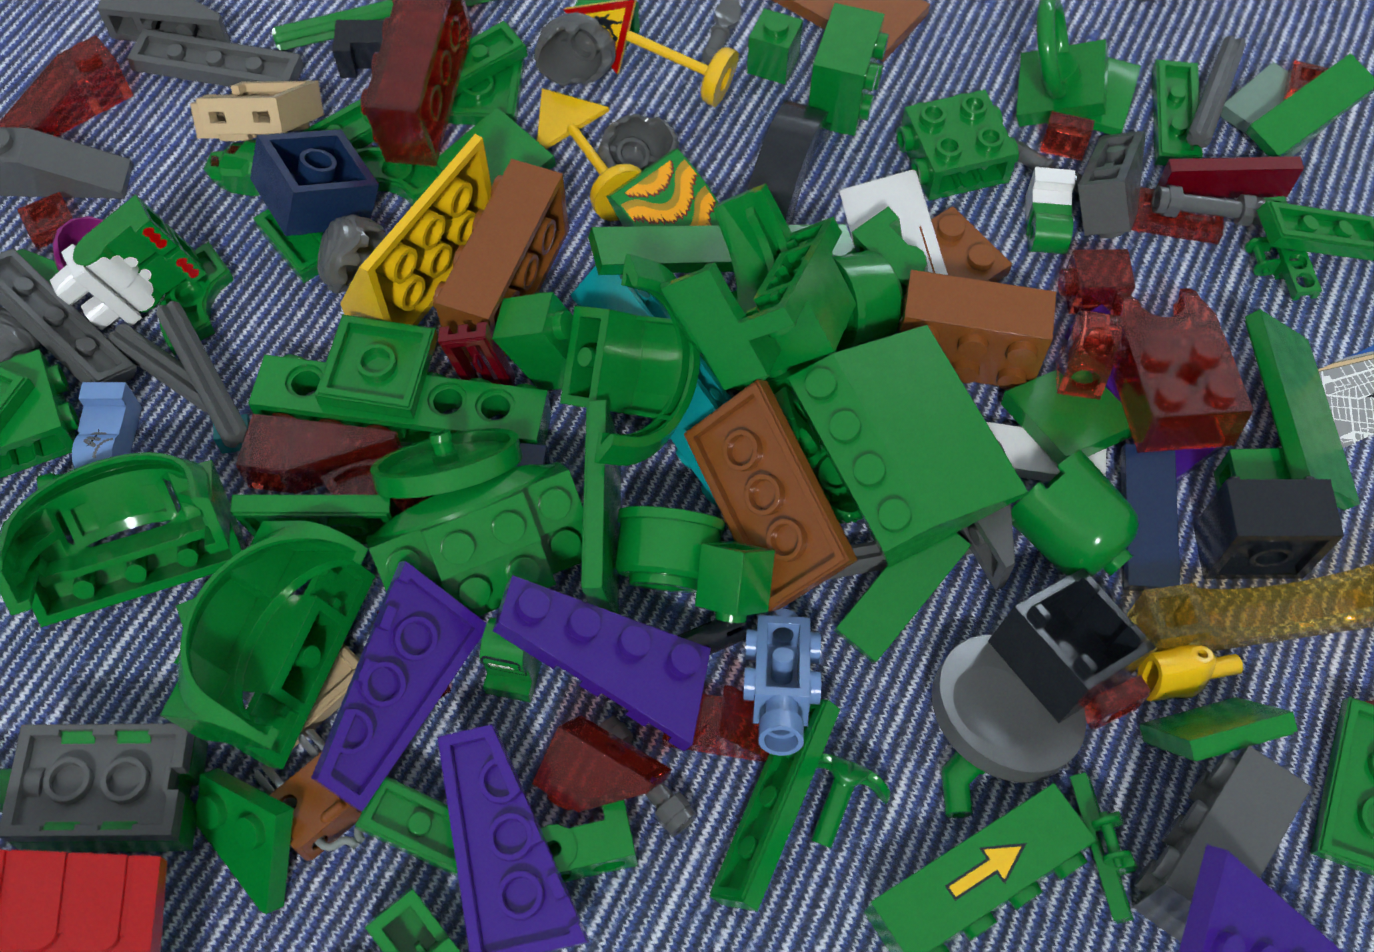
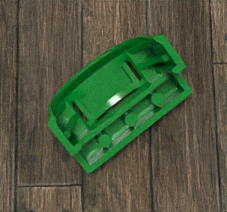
M142 452L123 454L76 468L52 480L31 494L13 511L8 520L3 521L0 531V595L11 616L29 611L32 608L40 626L45 627L214 574L229 559L246 549L247 545L236 518L230 513L231 505L213 460L196 463L163 453ZM169 482H170V484H171V486H172V488H173V491H174V493H175V495H176V498H177L178 503H179V505H180L181 508H179V506H178V504H177V501H176L175 496H174V494H173V492H172V489H171V487H170V485H169ZM58 510L63 516L75 545L67 541L56 518ZM170 521L166 525L94 547L88 546L107 536L130 528Z

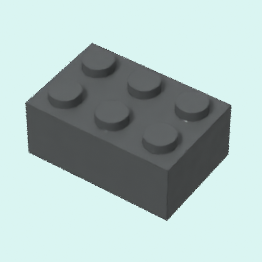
M1250 745L1234 759L1224 755L1212 772L1206 771L1193 787L1188 798L1194 801L1185 816L1179 814L1167 829L1162 842L1168 845V847L1163 851L1158 860L1152 858L1138 876L1134 886L1142 892L1132 908L1181 942L1206 844L1228 850L1260 878L1312 786Z

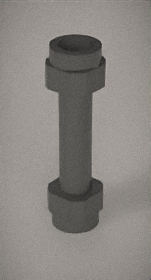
M1167 185L1166 187H1156L1152 196L1151 209L1153 213L1176 218L1179 212L1233 218L1235 225L1249 227L1250 225L1258 226L1261 224L1257 209L1266 201L1265 199L1257 198L1255 195L1240 194L1237 200L1183 194L1182 186Z
M611 716L603 721L591 735L598 744L599 749L607 759L615 757L656 807L655 818L672 837L683 832L698 816L691 808V804L681 792L673 794L633 746L631 743L633 741L632 732L617 716Z

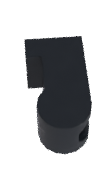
M397 20L335 21L332 52L340 78H357L358 69H382L385 67L391 71H405L416 63V49L412 31L408 24Z

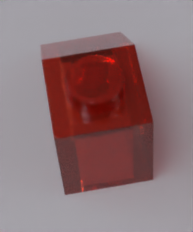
M580 715L557 727L532 784L546 792L548 799L555 805L564 809H574L577 812L646 794L667 780L672 769Z

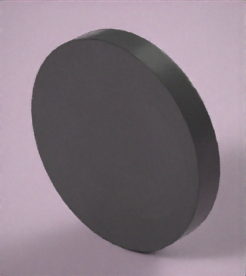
M992 635L976 636L961 642L948 654L940 665L932 684V705L935 717L950 744L962 757L978 769L1007 781L1021 783L1037 782L1050 778L1061 771L1078 753L1084 741L1086 733L1085 709L1082 708L1058 723L990 645L988 640Z

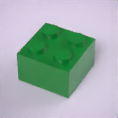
M834 3L813 63L808 104L810 107L828 112L826 122L832 123L830 131L855 136L860 120L868 121L874 100V95H870L869 91L878 90L884 65L877 64V59L883 60L889 39V34L882 32L884 13Z

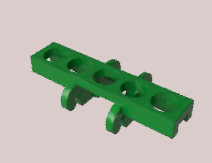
M1285 196L1261 198L1265 199V201L1287 203ZM1267 236L1252 238L1245 244V251L1247 253H1254L1258 263L1253 267L1254 274L1256 276L1273 275L1275 280L1284 279L1292 301L1299 300L1301 296L1310 295L1311 299L1317 298L1321 293V286L1307 252L1270 247ZM1272 248H1276L1280 259L1267 260L1264 252H1270ZM1292 258L1299 259V260L1289 261V259H1292ZM1302 277L1306 287L1300 286L1296 278Z
M1086 772L1070 776L1083 822L1096 839L1091 845V849L1113 921L1117 924L1133 921L1134 917L1121 876L1134 873L1139 868L1133 854L1128 850L1120 849L1114 828L1123 824V817L1119 811L1109 814L1107 811H1100L1091 778L1088 777ZM1098 831L1103 832L1109 852L1106 855Z

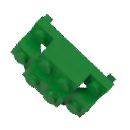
M558 461L552 464L523 465L514 467L502 475L480 484L434 495L389 520L374 534L367 536L366 541L386 592L399 562L407 561L479 617L500 607L506 584L512 575L549 588L556 585L553 574L582 563L583 506L570 471Z
M262 521L250 546L224 563L208 579L193 601L184 623L180 652L174 662L178 665V682L160 716L202 740L228 743L268 767L283 769L375 578L374 574L361 565L368 549L344 533L319 523L310 521ZM311 579L304 595H291ZM243 699L249 702L246 710L244 707Z

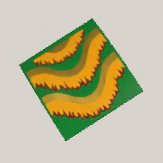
M679 149L671 150L606 196L623 227L719 225L713 210L719 202L697 170Z

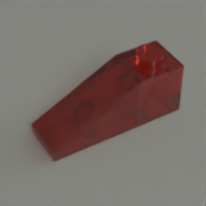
M94 35L57 54L0 120V127L29 128L57 137L134 95L117 60L101 40Z

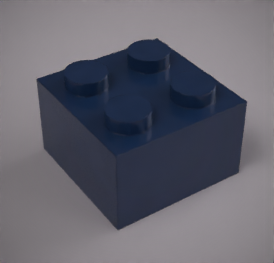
M341 129L263 134L256 137L250 180L285 236L325 232L332 221L345 215L355 214L371 219L379 184Z

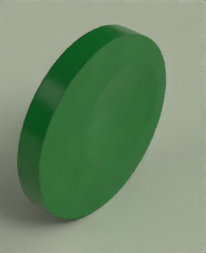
M487 428L455 433L444 429L431 433L429 435L430 439L413 443L383 456L371 466L370 472L375 491L378 495L399 499L418 498L464 489L493 479L514 468L522 460L523 454L518 434L509 429Z

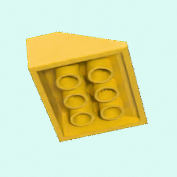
M476 134L473 135L362 263L340 303L344 315L418 325L433 307V297L438 284L441 281L446 282L453 269V259L458 247L462 244L465 245L472 233V225L476 213L480 209L484 210L491 198L492 186L483 137Z

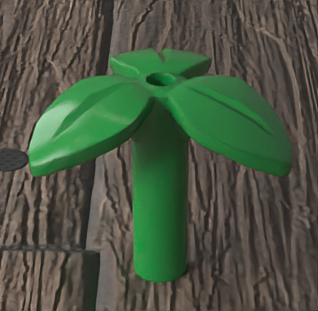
M822 753L816 769L823 768L832 772L834 780L811 840L832 848L854 787L860 784L868 786L884 804H887L890 799V790L882 778L867 767L837 755Z

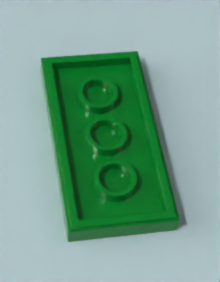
M1261 309L1245 316V324L1291 479H1303L1305 476H1314L1315 479H1331L1338 508L1345 511L1360 505L1309 340Z
M597 400L589 401V405H586L581 588L588 603L619 614L620 574L614 567L620 527L617 519L618 511L621 508V466L594 463L598 433L617 434L607 401Z

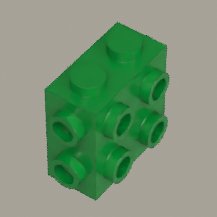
M986 89L971 93H961L953 97L930 102H920L905 107L901 126L897 127L896 130L898 147L902 153H907L911 162V170L916 171L928 201L1009 183L1014 165L1019 159L1017 142L1013 137H1009L1003 125L1001 111L997 105H993Z
M39 349L26 354L16 355L9 360L0 362V366L29 377L35 385L34 389L0 432V478L72 453L73 443L76 438L74 431L78 430L80 421L72 404L69 401H65L63 393L70 391V387L59 364L51 366Z

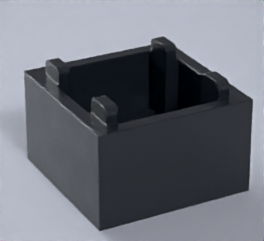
M1230 476L1193 524L1203 579H1303L1344 537L1331 479H1315L1314 476H1305L1303 479H1240L1239 476Z
M1083 568L1015 605L988 640L990 645L1058 723L1125 682L1156 648Z

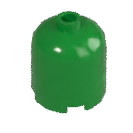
M1079 449L1057 466L1060 472L1048 482L1046 487L1041 482H1038L1028 492L1027 496L1021 498L1011 509L1012 525L1065 575L1069 576L1083 568L1090 576L1097 574L1102 569L1111 576L1133 557L1126 548L1137 536L1139 528L1138 517L1130 503Z

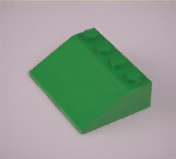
M928 325L832 353L787 377L796 400L888 567L903 561L1028 495V490Z

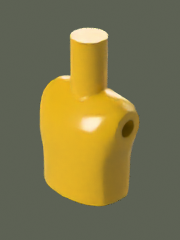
M1195 644L1183 645L1152 652L1138 667L1137 681L1140 691L1147 701L1193 698L1204 690L1209 680L1241 674L1243 663L1237 654L1216 657L1212 650L1205 646Z

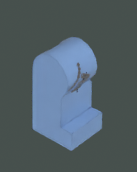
M82 382L78 399L82 403L83 409L78 427L79 434L76 436L72 447L74 469L109 457L131 454L142 406L126 382Z

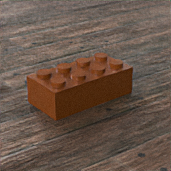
M511 159L503 175H498L495 178L491 189V198L485 209H480L476 213L472 225V233L467 243L458 247L453 259L452 271L446 282L441 281L435 290L433 306L437 310L440 327L449 326L452 333L456 334L458 333V325L468 324L473 332L477 331V323L487 322L494 333L503 298L532 295L540 291L569 232L563 173ZM461 347L469 362L472 363L473 359L466 347Z

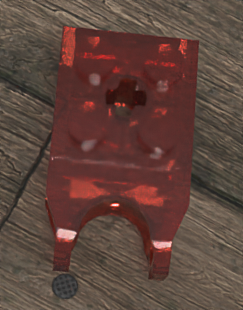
M1191 288L1180 289L1179 299L1173 304L1174 316L1159 317L1151 314L1141 306L1137 299L1127 292L1116 293L1110 308L1111 316H1115L1117 319L1112 330L1109 351L1115 366L1114 381L1137 452L1235 446L1253 412V407L1216 313Z

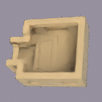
M318 81L240 82L231 85L232 95L207 94L196 98V102L190 103L197 139L219 138L220 141H246L256 138L257 135L300 131L309 128L308 122L324 115Z

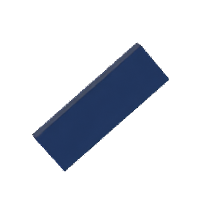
M1125 443L1121 449L1122 496L1136 512L1139 528L1137 536L1126 548L1133 557L1123 565L1124 590L1175 594L1180 590L1175 447Z

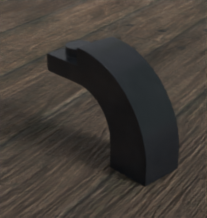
M786 100L776 113L766 134L748 190L766 183L784 219L789 225L793 221L801 187L811 159L817 148L827 141L832 123L826 122L827 111Z

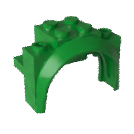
M766 183L721 201L713 210L731 257L737 287V301L714 261L706 264L700 270L669 282H662L660 289L683 334L692 346L705 356L723 389L727 390L742 384L748 387L757 379L775 378L787 372L794 365L806 361L814 364L835 353L857 303L832 257V251L842 234L834 216L791 232Z

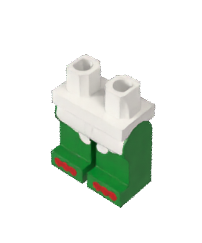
M135 194L87 233L76 246L71 244L61 252L67 265L50 279V282L57 296L68 305H73L88 292L94 295L81 305V308L89 321L102 331L119 318H122L130 326L134 325L142 318L140 313L154 308L163 295L179 283L187 279L193 284L206 275L207 272L194 249Z

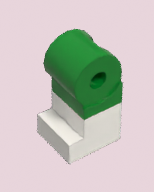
M1035 167L1026 192V236H1028L1029 252L1063 255L1068 253L1073 233L1072 191L1075 186V170Z

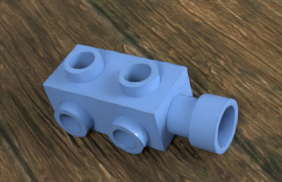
M778 609L771 612L770 615H758L757 629L747 628L745 660L756 662L755 668L745 667L743 700L754 701L753 723L759 724L758 741L760 747L770 754L779 756L794 754L802 748L804 743V726H808L810 704H820L821 672L810 671V664H820L821 632H810V618L798 617L795 612L789 609Z

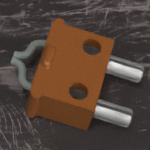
M314 729L305 730L322 751L325 742ZM301 734L298 741L313 758L309 763L285 782L281 780L271 767L261 766L263 771L277 786L276 790H274L258 769L254 774V778L268 795L294 808L291 832L293 840L291 841V846L305 861L314 860L324 850L334 851L343 845H349L352 849H355L366 838L363 832L358 829H354L356 839L349 836L341 837L356 824L362 811L353 808L311 779L321 753H318L306 737Z

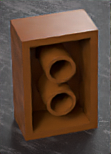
M911 270L897 334L928 325L962 383L976 382L1010 390L1038 376L1053 340L1056 291Z

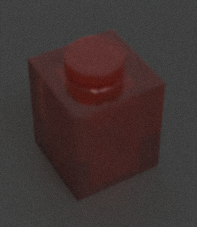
M1128 249L1073 250L1067 267L1060 270L1058 277L1059 294L1066 296L1069 314L1089 313L1101 304L1113 314L1123 313L1136 287Z

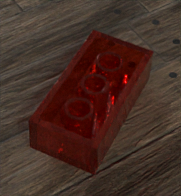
M393 0L390 17H386L383 22V41L380 51L375 52L372 58V77L369 87L364 88L361 95L362 113L369 120L374 142L379 144L386 162L434 167L437 165L473 32L465 0Z

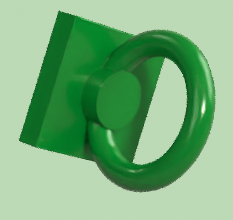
M1040 0L1037 8L1038 50L1021 53L1016 110L1019 127L1106 115L1109 52L1106 39L1069 45L1066 19L1061 0Z

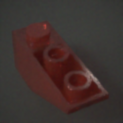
M273 413L271 416L252 414L236 466L249 488L298 494L370 472L371 466L377 460L402 448L396 431H391L380 425L357 427L343 425L332 419H321L318 422L300 420L284 413Z

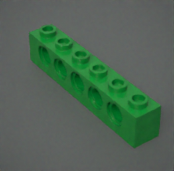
M264 354L248 402L261 428L397 446H408L430 439L429 435L439 430L448 429L451 433L487 428L509 429L518 434L520 443L545 445L552 415L548 390L538 389L529 384H519L516 386L494 384L482 378H472L469 380L447 378L434 372H427L413 419L321 405L316 400L315 392L326 362L306 360L292 354L284 355L283 357ZM315 391L314 393H312V394H310V395H306V394L309 393V392ZM449 409H458L454 413L443 414ZM495 415H506L504 418L499 420L490 419Z

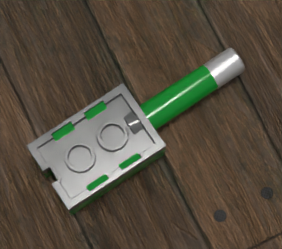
M176 724L21 725L12 768H0V813H2L0 838L20 850L192 851L196 830V804L189 797L191 786H199L200 774L204 773L209 743Z

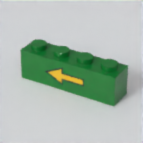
M1053 783L872 900L864 914L889 952H951L946 945L962 933L966 935L969 941L974 940L998 923L992 913L1010 902L1015 911H1017L1042 894L1044 891L1038 883L1055 872L1060 881H1062L1088 863L1082 853L1096 839L1055 783Z

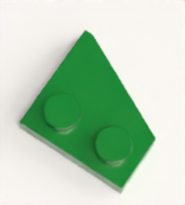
M219 768L201 773L198 801L196 803V826L261 912L268 914L283 907L294 808Z

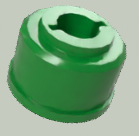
M870 250L841 256L832 255L857 303L847 328L844 330L836 352L892 336L898 329L903 308L902 287L893 267L881 254Z
M652 506L620 508L617 519L620 527L614 568L620 575L629 577V584L636 587L667 592L695 593L697 590L702 543L720 542L721 535L724 534L725 521L708 514L675 508Z

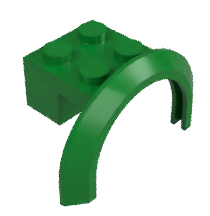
M626 254L621 285L639 289L653 295L662 303L671 319L639 316L611 309L575 306L560 403L586 408V405H589V401L606 400L609 410L612 412L656 419L645 428L630 434L599 432L594 463L634 465L645 461L658 452L673 435L693 398L699 375L700 352L692 346L683 334L660 289L662 282H669L677 278L662 264L632 254Z

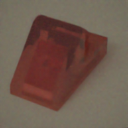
M724 685L723 697L702 694L693 744L687 750L766 762L769 753L760 747L758 741L759 724L753 723L754 701L743 700L744 692L730 685ZM664 733L662 739L663 746L677 748L668 742L670 736Z

